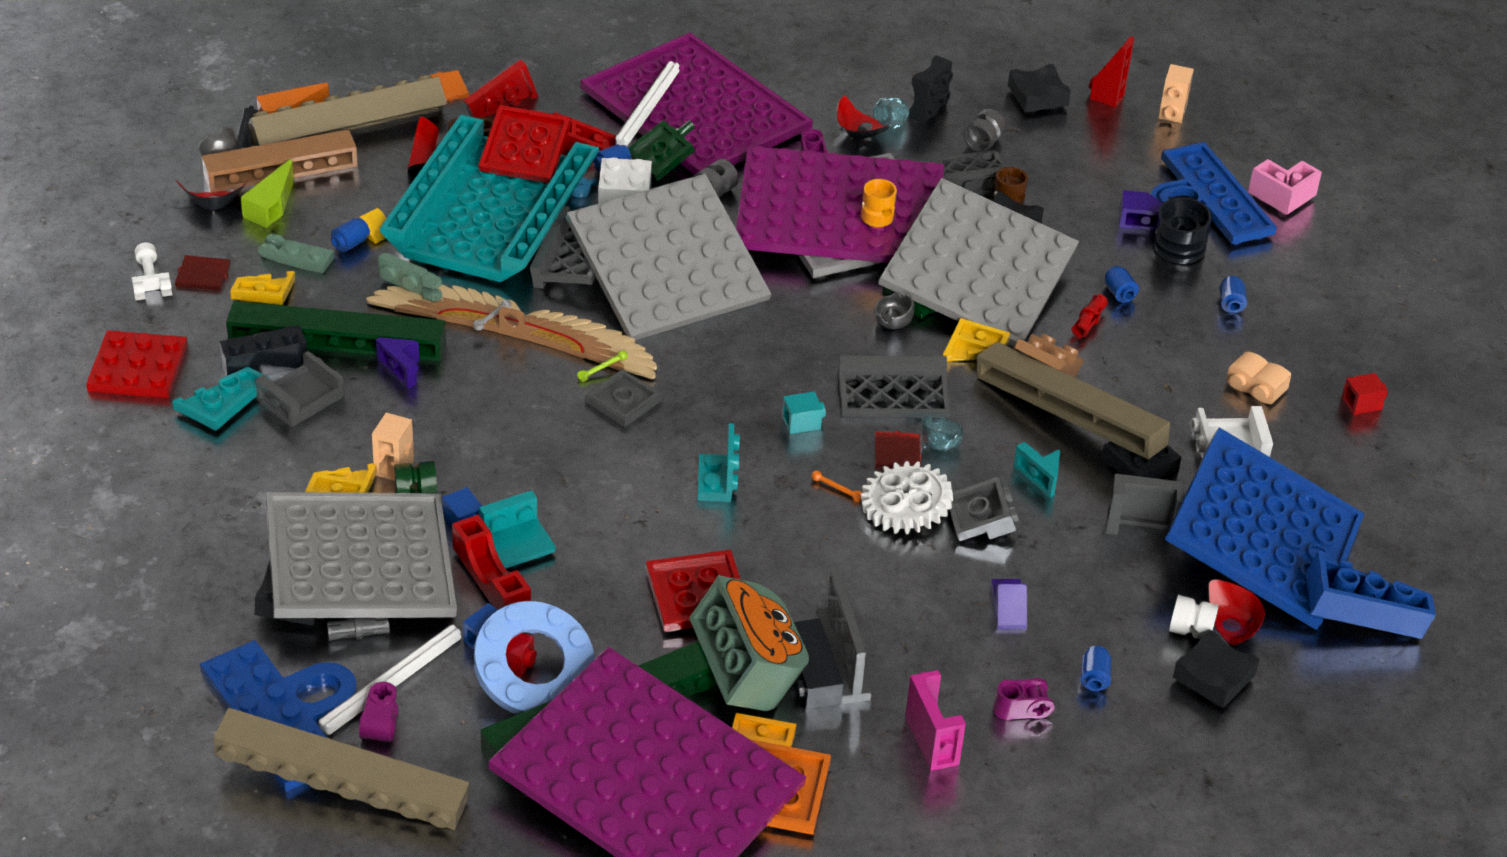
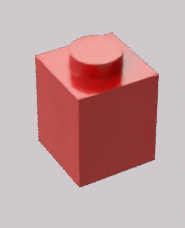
M1376 373L1346 378L1341 398L1353 415L1378 411L1383 408L1385 398L1387 397V387Z
M525 633L513 637L506 649L507 664L515 676L521 678L527 667L531 668L537 656V651L534 650V637Z

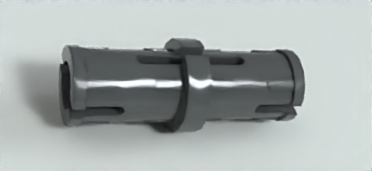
M354 618L341 621H327L329 641L353 637L359 640L363 639L362 636L389 634L388 618Z

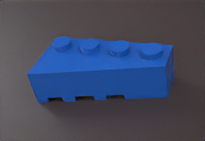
M1320 550L1317 551L1305 573L1311 615L1404 636L1423 638L1436 616L1432 594L1397 580L1393 584L1389 583L1379 573L1371 570L1368 574L1352 568L1353 563L1342 559L1339 563L1328 559V553Z

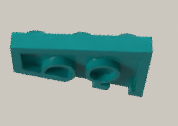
M250 367L243 368L219 379L218 385L207 390L204 387L194 391L193 396L185 400L181 397L173 400V409L217 430L257 396L255 379L264 374Z

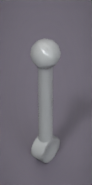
M508 299L503 300L498 308L482 320H475L473 328L475 330H482L486 322L499 314L501 307L510 308L511 301Z

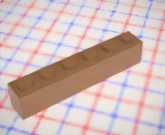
M349 130L202 156L204 177L210 193L237 189L245 184L244 187L257 185L288 160L293 162L294 178L358 167L357 147Z

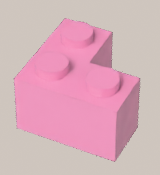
M1267 159L1253 168L1248 193L1287 215L1316 196L1322 171L1304 161L1286 170Z

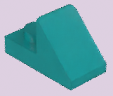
M1026 442L1017 445L1013 466L1050 498L1055 495L1060 450L1042 457L1038 451L1034 450Z

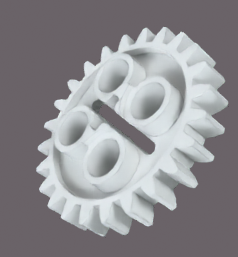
M905 461L903 467H900L897 463H894L893 469L884 466V473L875 471V479L867 478V485L862 486L861 501L863 513L867 514V520H873L875 527L882 524L883 531L893 527L895 534L900 529H904L905 533L908 534L910 528H914L919 533L921 530L920 526L924 525L926 528L931 529L932 521L938 524L941 523L940 516L947 517V509H952L953 492L951 482L947 481L946 474L940 475L939 468L931 471L930 464L922 468L918 461L914 466H910L909 462Z

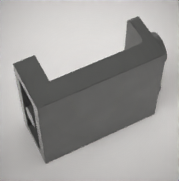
M309 351L303 353L304 364L275 382L265 375L255 379L257 400L291 427L344 397V380L342 375Z
M1115 474L1107 511L1106 534L1117 535L1119 524L1159 528L1169 531L1186 495L1183 494V482Z

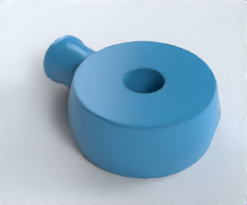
M582 177L571 196L576 198L587 197L591 192V187L597 186V179L592 178L588 180Z

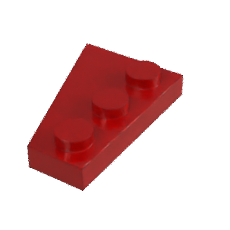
M520 59L463 101L470 117H487L497 113L499 105L507 106L511 104L516 106L521 104L522 99L527 97L533 99L539 96L526 64Z

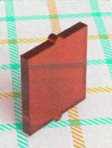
M185 255L181 267L177 268L178 275L175 280V286L221 290L225 278H228L227 271L230 266V259Z
M875 431V468L883 469L884 466L893 469L894 463L903 467L905 461H908L910 466H914L918 461L921 467L920 434L900 433V431Z

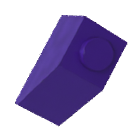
M1123 190L1119 208V228L1156 231L1159 208L1163 203L1147 192Z

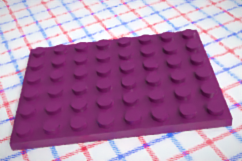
M691 32L580 80V88L626 123L668 62L678 63L679 73L637 132L644 136L663 120L670 126L679 129L690 120L694 124L695 129L689 132L685 139L693 145L695 152L680 164L694 175L719 159H726L732 165L738 164L746 160L748 146L771 148L803 133L806 129H811L813 126L811 118Z
M748 146L736 230L747 250L890 263L940 179H944V164ZM873 179L888 180L897 189L894 219L891 224L885 227L870 226L861 218L864 186Z
M607 647L491 758L488 765L489 770L615 857H738L771 822L772 818L783 809L784 805L795 796L797 791L805 785L806 776L610 647Z

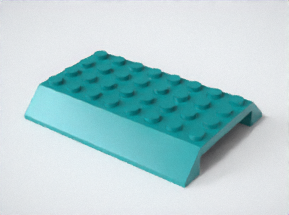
M460 115L382 224L380 232L407 259L502 282L526 268L596 157L599 147L575 142L567 156L561 154L555 175L549 183L482 172L479 169V163L488 139L487 136H484V122L482 119Z

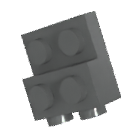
M1000 477L953 492L952 509H950L959 541L986 532L989 539H993L1017 531L1015 523L1020 520L1015 506H1009V503L1014 502L1009 486L1003 487Z

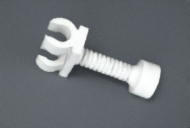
M147 242L137 245L135 257L137 262L143 265L145 276L132 277L135 300H145V291L161 289L162 297L172 296L169 272L155 274L153 262L157 259L155 246Z

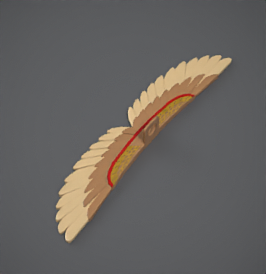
M441 285L436 288L442 292L441 300L432 302L405 288L388 286L387 290L374 291V296L367 297L366 302L393 309L395 312L437 318V320H445V322L473 327L475 320H482L498 308L505 299L500 296H496L495 299L487 292L483 291L481 294L471 288H468L467 291L460 286L453 285L451 289ZM510 300V308L501 307L499 314L484 324V330L534 342L600 364L617 356L619 351L624 350L628 354L627 359L624 361L619 360L608 367L618 371L623 369L626 372L650 379H655L656 373L653 370H657V365L652 361L653 356L645 352V347L636 344L634 338L622 335L621 331L606 329V325L592 323L588 319H578V316L575 315L563 316L561 312L550 313V310H539L524 315L517 304Z

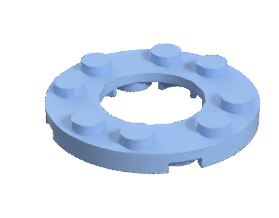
M536 601L513 603L493 613L483 624L473 648L474 671L481 687L496 704L514 714H520L552 701L595 660L591 641L577 620L558 607ZM523 632L532 634L542 633L546 637H550L562 651L564 659L562 672L549 683L535 685L524 682L513 674L507 664L505 654L511 639Z

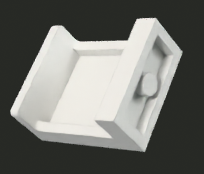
M1251 406L1248 418L1206 419L1204 408H1197L1196 417L1191 419V432L1196 434V450L1198 453H1201L1202 458L1219 427L1270 457L1273 441L1262 406Z

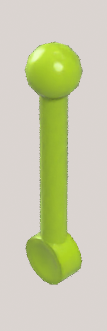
M621 350L617 356L588 371H579L577 373L578 380L585 382L588 380V376L619 360H626L628 357L627 352Z

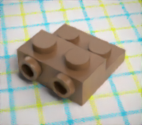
M1043 333L1041 337L1031 334L1028 342L1021 339L1018 340L1015 349L1076 378L1085 361L1077 356L1078 350L1066 344L1062 349L1054 345L1056 342L1054 338Z

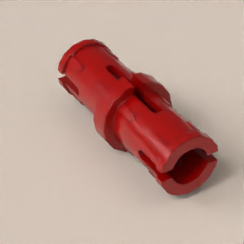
M1095 294L1088 306L1083 307L1080 311L1079 319L1072 326V333L1076 337L1085 338L1091 327L1099 322L1102 311L1108 305V300L1104 295Z

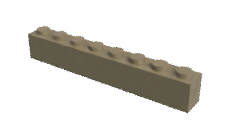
M425 75L417 78L416 82L408 83V80H402L394 83L393 87L385 88V85H379L371 88V91L362 93V90L348 93V96L339 98L338 95L327 97L324 99L325 102L315 103L314 100L300 104L301 107L293 109L291 106H284L278 108L277 112L270 114L267 111L257 112L253 114V117L248 122L254 146L344 130L350 131L442 110L447 105L439 76L431 78V75Z
M999 342L977 355V378L1146 459H1150L1169 445L1170 422Z
M228 708L213 737L214 755L219 756L224 761H235L248 765L256 771H267L279 775L288 781L296 780L308 784L317 790H328L340 794L349 800L357 799L369 803L378 809H389L407 818H417L430 822L439 828L456 830L468 801V781L232 708Z

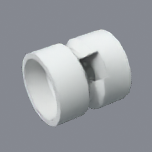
M1178 595L1169 631L1181 635L1191 632L1194 638L1201 639L1209 629L1213 631L1219 605L1204 601L1198 605L1194 599Z

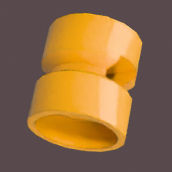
M873 179L865 184L861 218L866 224L873 227H885L893 222L897 189L892 182L885 179Z

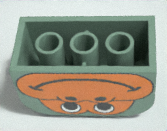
M718 575L689 617L727 705L762 711L773 710L808 664V652L786 605L774 592L760 584Z

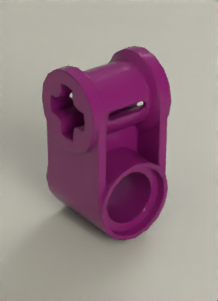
M806 129L803 131L800 151L829 153L821 131L817 129Z
M1042 678L1004 680L1000 682L993 703L994 714L1002 720L1041 719L1049 716L1055 708L1053 701L1047 694V682Z
M385 681L371 686L365 709L361 715L359 726L360 739L392 742L398 715V705L396 703L397 689L393 684Z

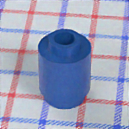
M617 144L600 150L594 158L593 164L595 169L600 172L602 158L631 160V154L625 145L620 146Z
M352 218L332 230L331 243L336 249L347 252L364 242L370 234V229L362 218Z
M1114 266L1106 272L1105 284L1117 301L1125 303L1137 296L1139 286L1125 268Z
M1237 276L1226 277L1219 287L1222 308L1229 313L1241 312L1247 306L1245 284Z
M1092 646L1083 654L1081 683L1085 688L1092 691H1100L1106 689L1111 684L1112 658L1107 649L1101 646Z

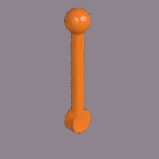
M820 471L812 472L811 477L814 481L820 480L851 496L854 502H861V491H852L822 476Z

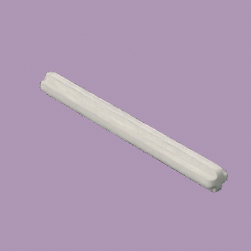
M668 62L616 136V145L628 146L679 73L678 63Z
M455 625L446 627L319 720L320 729L326 735L332 734L365 709L371 686L375 683L386 681L396 687L461 639L460 629L456 628Z

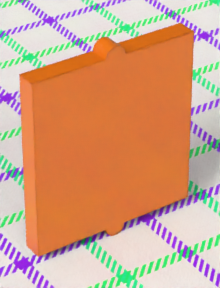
M458 70L431 74V78L439 76L446 101L452 102L453 100L469 96V92Z

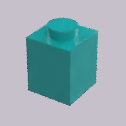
M815 391L783 396L782 418L789 434L821 430L822 418H825L826 411L824 403L819 402Z

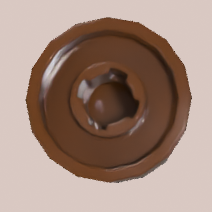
M1004 167L998 170L995 178L993 199L998 192L1007 194L1017 203L1024 205L1028 183L1026 172L1016 167Z

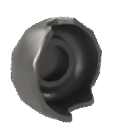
M222 126L219 134L209 132L208 136L200 142L198 148L202 156L236 150L237 140L232 128Z
M896 291L876 302L874 315L881 326L888 329H901L912 320L914 301L910 294L904 297Z

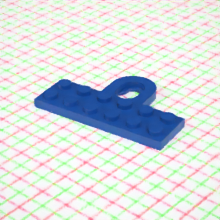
M1205 142L1162 151L1161 159L1178 180L1156 186L1152 190L1151 195L1157 200L1164 203L1171 197L1184 195L1201 201L1209 208L1212 214L1211 220L1231 244L1275 235L1277 226Z
M256 640L200 663L202 674L227 709L232 708L322 737H326V735L317 724L319 720L357 693L354 674L345 666L337 663L324 662L314 664L283 678ZM327 686L335 690L333 695L314 703H307L298 698L302 691L309 688L319 689ZM274 774L286 792L304 784L296 780L288 781Z

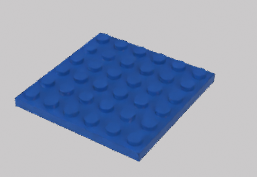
M1219 427L1209 443L1165 540L1317 630L1324 618L1311 615L1305 573L1318 550L1328 553L1327 558L1340 563L1342 559L1347 560L1365 513Z

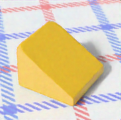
M379 208L359 217L367 223L370 229V234L367 236L369 240L377 244L386 239L380 232V227L387 218Z

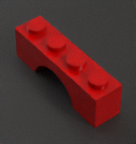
M479 514L452 524L453 549L492 606L499 610L513 603L531 601V588L518 570L509 573L505 569L495 549L492 533Z

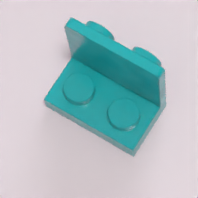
M729 423L727 455L699 454L698 501L731 502L732 490L737 491L738 474H733V471L739 470V453H734V451H739L740 434H734V423Z
M532 490L479 507V516L492 533L495 549L505 569L556 551L555 544L537 519V497Z

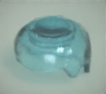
M930 416L922 420L923 440L932 450L948 451L955 449L962 443L964 431L963 427L957 422L948 421L944 416L936 422H933Z

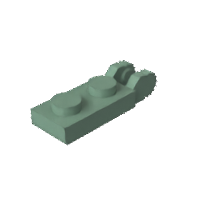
M271 233L265 238V243L258 247V253L264 258L276 261V263L321 274L326 271L334 259L333 250L285 240L281 235Z
M386 252L378 257L379 277L381 279L423 296L425 300L432 302L441 300L442 292L436 289L442 285L440 277L428 272L425 268Z

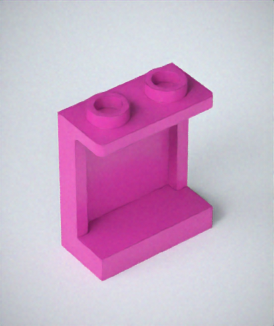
M938 670L910 676L905 718L930 771L960 764L966 726L962 715L943 718L937 705L941 674Z

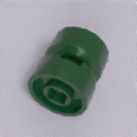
M435 461L418 462L416 467H413L411 463L394 464L396 493H437Z

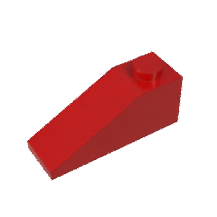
M1130 36L1098 74L1092 76L1089 82L1091 100L1116 108L1123 99L1134 37Z
M554 112V113H553V114H556V115L565 116V115L559 114V113H557V112ZM571 118L572 123L562 155L567 156L575 142L599 147V151L616 145L617 135Z

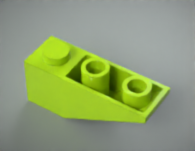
M288 160L278 167L273 173L241 196L243 218L268 228L283 216L294 183L292 160Z

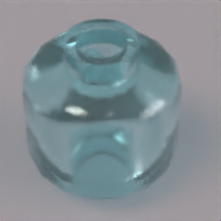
M899 97L881 98L873 108V118L881 123L882 126L889 125L888 128H901L905 125L909 116L907 104Z

